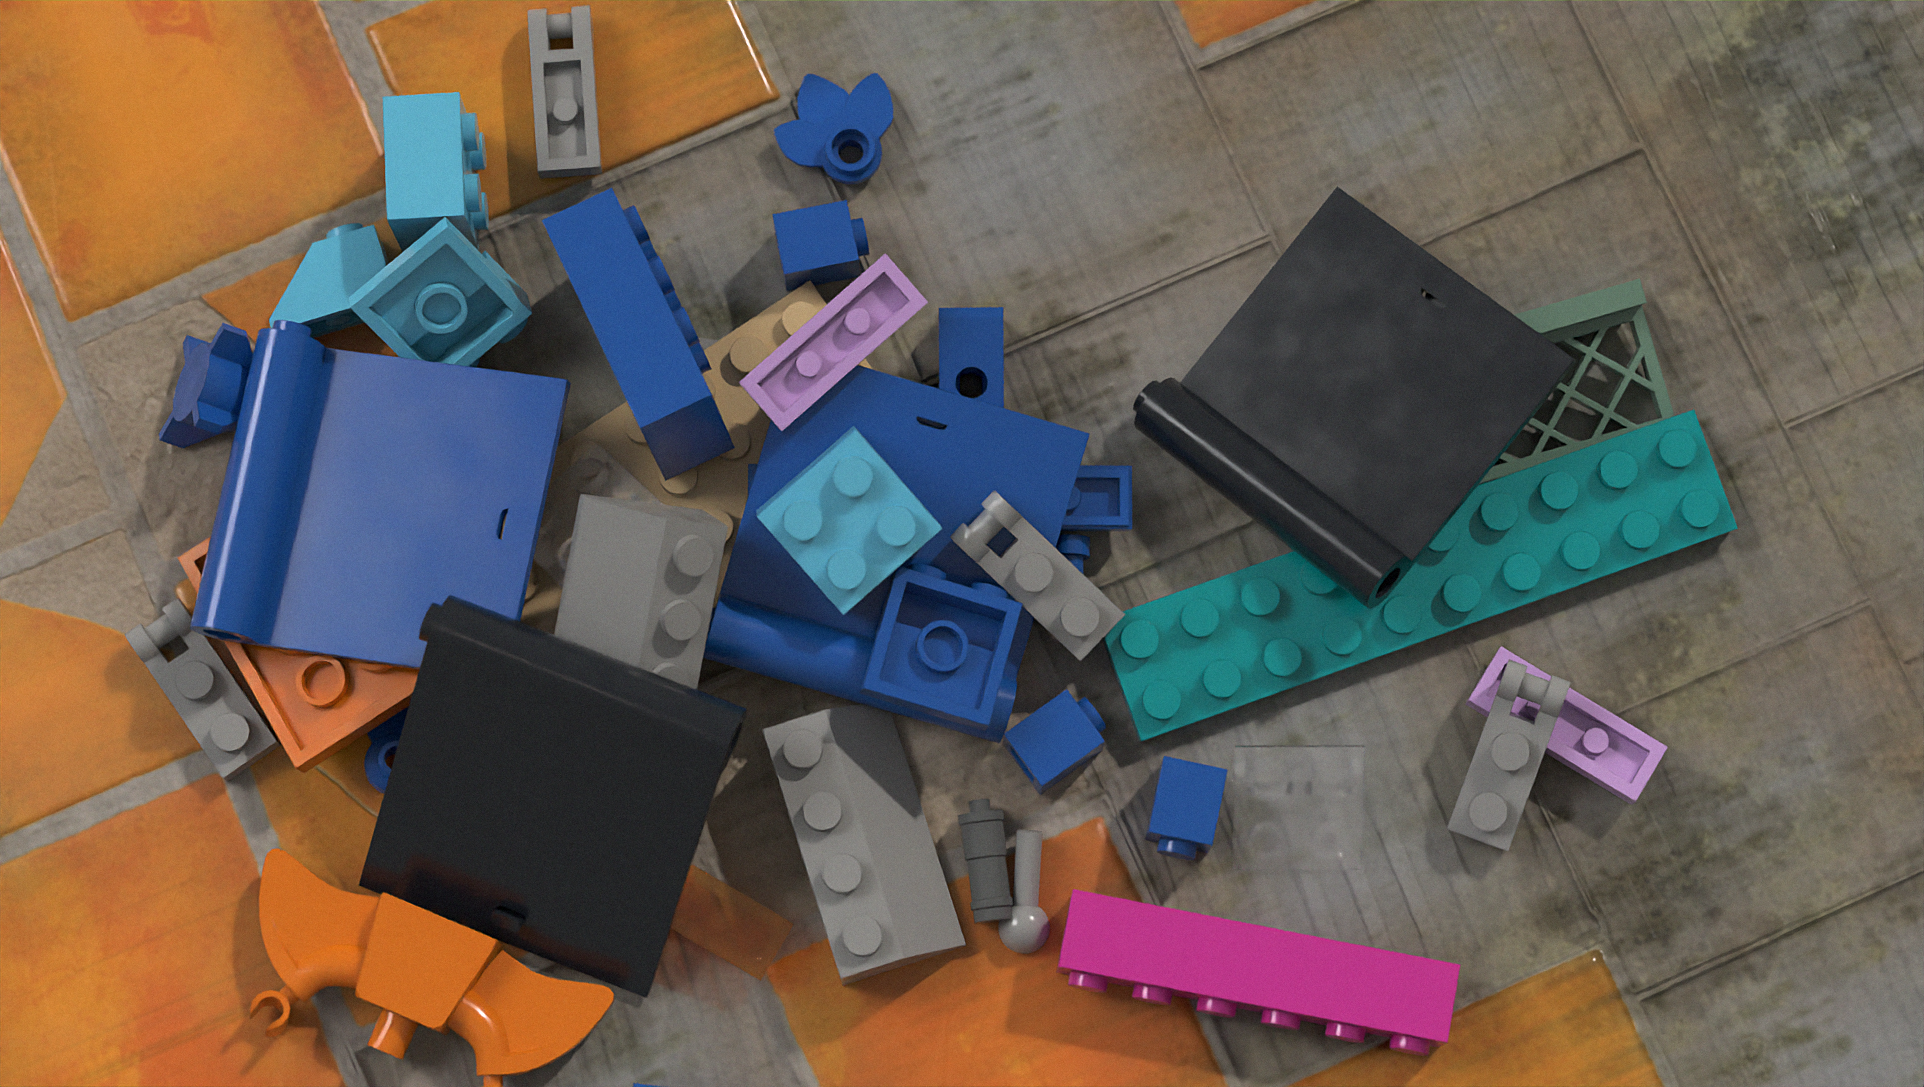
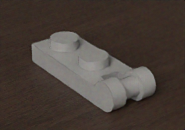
M572 6L571 13L549 15L547 8L528 10L537 170L539 177L544 179L602 174L591 6ZM573 38L574 49L550 50L551 39Z
M994 490L981 503L985 510L969 526L962 523L950 538L1016 601L1022 603V606L1081 661L1125 614ZM1005 527L1016 539L998 556L987 544Z
M177 598L162 608L165 615L146 628L140 623L124 635L222 778L228 782L281 744L208 638L190 629L192 615L182 601ZM180 635L189 649L169 662L160 648Z
M1508 660L1447 826L1448 830L1505 851H1509L1571 683L1553 675L1550 681L1526 673V665L1512 660ZM1516 697L1540 705L1535 721L1511 713Z

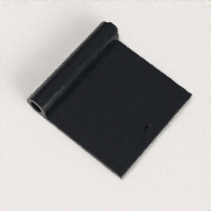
M1337 186L1182 381L1179 382L1175 378L1170 377L1161 383L1154 380L1143 388L1133 405V410L1137 413L1134 425L1137 430L1360 603L1372 609L1384 601L1396 588L1575 365L1576 361Z
M450 595L442 605L432 603L425 614L419 631V640L427 642L358 886L381 895L383 892L486 936L647 998L661 961L720 776L734 752L745 722L747 709Z

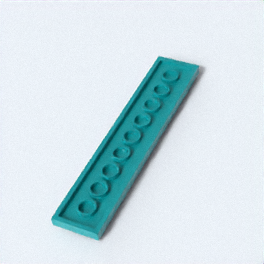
M1693 409L1478 485L1396 588L1384 601L1372 609L1364 606L1299 554L1292 551L1122 611L1125 615L1102 640L1137 738L1141 742L1738 529L1695 410Z

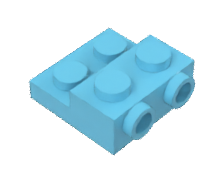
M446 217L349 297L350 308L399 357L477 367L480 357L497 342L503 344L515 338L523 330L528 317L532 314L527 293L486 251L481 254Z

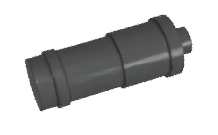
M989 799L969 801L970 813L958 815L964 857L968 866L972 902H970L971 911L974 914L975 924L999 922L1012 918V906H1014L1013 897L1010 896L1006 864L1007 849L1003 825L1005 820L1004 810H991Z

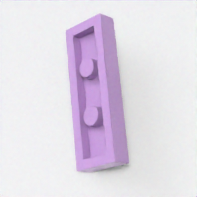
M885 253L738 383L780 431H783L925 306L928 301Z
M1501 646L1465 704L1488 717L1508 660L1526 665V673L1548 681H1550L1551 676ZM1569 688L1545 753L1632 805L1638 799L1668 747ZM1516 697L1511 713L1535 721L1540 705Z

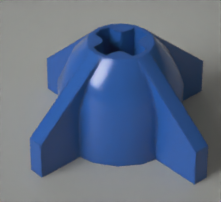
M222 323L211 343L189 335L186 336L182 343L185 365L176 385L173 410L159 433L160 441L185 448L221 433L235 432L253 356V350L245 330Z

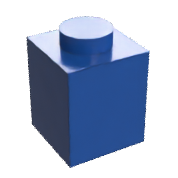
M847 200L772 214L787 291L795 290L809 280L815 286L860 276L859 257L870 255L863 218L851 220Z
M1066 689L1004 733L1003 745L1041 795L1103 750L1105 740L1100 735V732L1106 729V725L1087 698L1083 697L1076 702Z
M1168 756L1163 757L1145 837L1147 841L1158 843V853L1179 859L1195 860L1196 851L1203 853L1210 851L1213 845L1228 769Z

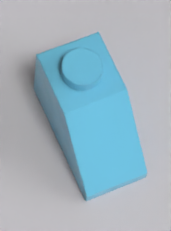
M359 223L342 225L330 230L326 234L327 239L312 243L269 318L271 328L275 320L293 321L311 328L310 337L316 338L365 323L350 308L349 297L389 264L383 242L375 226L370 225L363 228V225Z

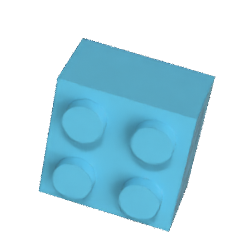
M460 92L382 97L387 221L402 252L444 217L479 251L478 230L489 229V212L486 192H481L479 174H476V170H486L484 133L479 132L477 114L467 113Z
M855 426L851 427L756 510L758 519L843 615L942 529L939 522Z

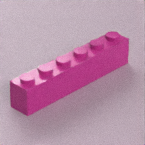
M1073 889L1056 973L1069 975L1068 986L1082 990L1106 993L1108 983L1134 988L1133 999L1148 1003L1171 1005L1172 995L1198 1000L1196 1011L1210 1015L1235 1018L1236 1008L1261 1012V1024L1299 1030L1301 1021L1327 1025L1325 1036L1333 1039L1364 1043L1365 1033L1391 1038L1389 1048L1392 1050L1428 1056L1430 1046L1441 1047L1448 1043L1460 964Z

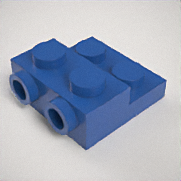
M910 564L909 569L899 566L890 580L860 694L985 731L991 720L1022 603L1007 599L1009 594L1005 590L991 584L976 582L972 583L971 587H966L947 581L946 573L932 566Z

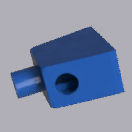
M1003 307L939 308V389L961 395L960 378L965 375H975L982 379V395L972 399L1004 408Z

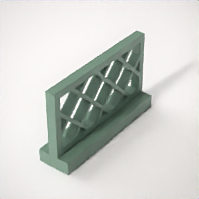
M1640 278L1515 314L1516 317L1553 344L1561 343L1581 354L1582 357L1567 385L1560 382L1555 388V391L1560 393L1561 396L1546 424L1534 418H1531L1526 424L1540 433L1528 457L1515 459L1503 453L1498 460L1504 464L1493 466L1480 483L1507 476L1675 416L1642 307L1647 301ZM1629 322L1637 348L1625 368L1596 352V349L1608 328ZM1594 333L1588 346L1573 339ZM1590 361L1621 377L1605 407L1575 391ZM1640 361L1645 378L1635 373ZM1629 382L1650 393L1658 419L1636 425L1614 412ZM1569 399L1600 415L1586 440L1576 442L1554 430ZM1608 421L1623 428L1601 435ZM1548 438L1563 445L1559 448L1541 452Z

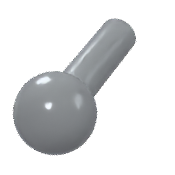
M1017 830L1012 918L1001 920L998 924L999 936L1004 945L1010 950L1021 954L1032 953L1040 949L1047 941L1050 932L1049 919L1046 913L1038 906L1043 834L1042 831Z

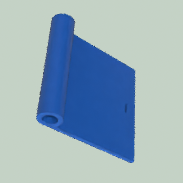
M275 320L272 328L260 329L257 334L190 629L199 634L225 641L419 670L427 642L419 640V631L425 614L432 603L442 605L446 598L452 595L520 621L571 383L569 380L326 348L319 341L310 337L311 328L287 320ZM507 514V516H506V521H505V526H504V530H503V535H502V540H501V531H502V527H503L504 517H505V515Z
M857 365L783 431H780L770 420L715 608L712 607L703 658L1000 743L1013 708L1017 690L1016 678L1034 621V617L1023 606L1021 607L991 720L985 731L860 694L875 642L874 636L890 580L895 570L843 615L758 519L756 510L851 427L855 426L942 527L936 535L900 566L909 569L910 564H924L943 571L947 575L946 580L971 587L972 583L979 582L991 584L1005 590L978 563L966 554L950 536L962 523L969 526L985 510L981 503L995 490L1056 548L1090 434ZM1003 527L987 545L1000 556L1014 542L1016 537ZM1010 594L1008 595L1007 599L1016 601Z

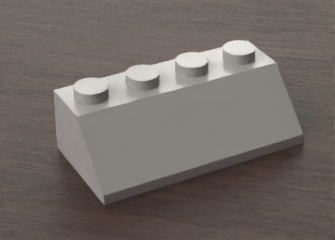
M580 494L554 635L697 689L728 526L702 509Z
M860 704L822 710L762 729L842 985L966 946L892 713Z

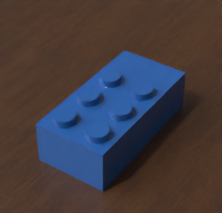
M610 188L543 219L542 222L665 481L734 449L735 446L702 375L712 368L700 345L695 329L684 307L681 306L667 271L653 248L636 207L632 205L623 210L613 189Z

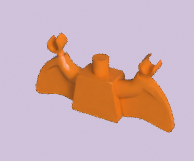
M279 848L271 849L266 855L259 892L260 926L270 961L286 984L279 992L273 990L263 991L252 1001L250 1019L265 1006L276 1007L282 1014L278 1020L266 1029V1037H275L285 1030L289 1021L290 1007L299 999L306 1003L320 990L329 986L356 989V997L382 1009L367 1043L368 1046L403 1060L418 1024L445 1036L453 1030L474 1049L476 1076L483 1077V1087H503V1077L516 1076L538 1070L553 1063L574 1049L600 1023L614 1003V993L610 988L593 983L550 978L533 972L503 950L504 946L498 940L384 892L379 898L339 890L318 878L294 857Z

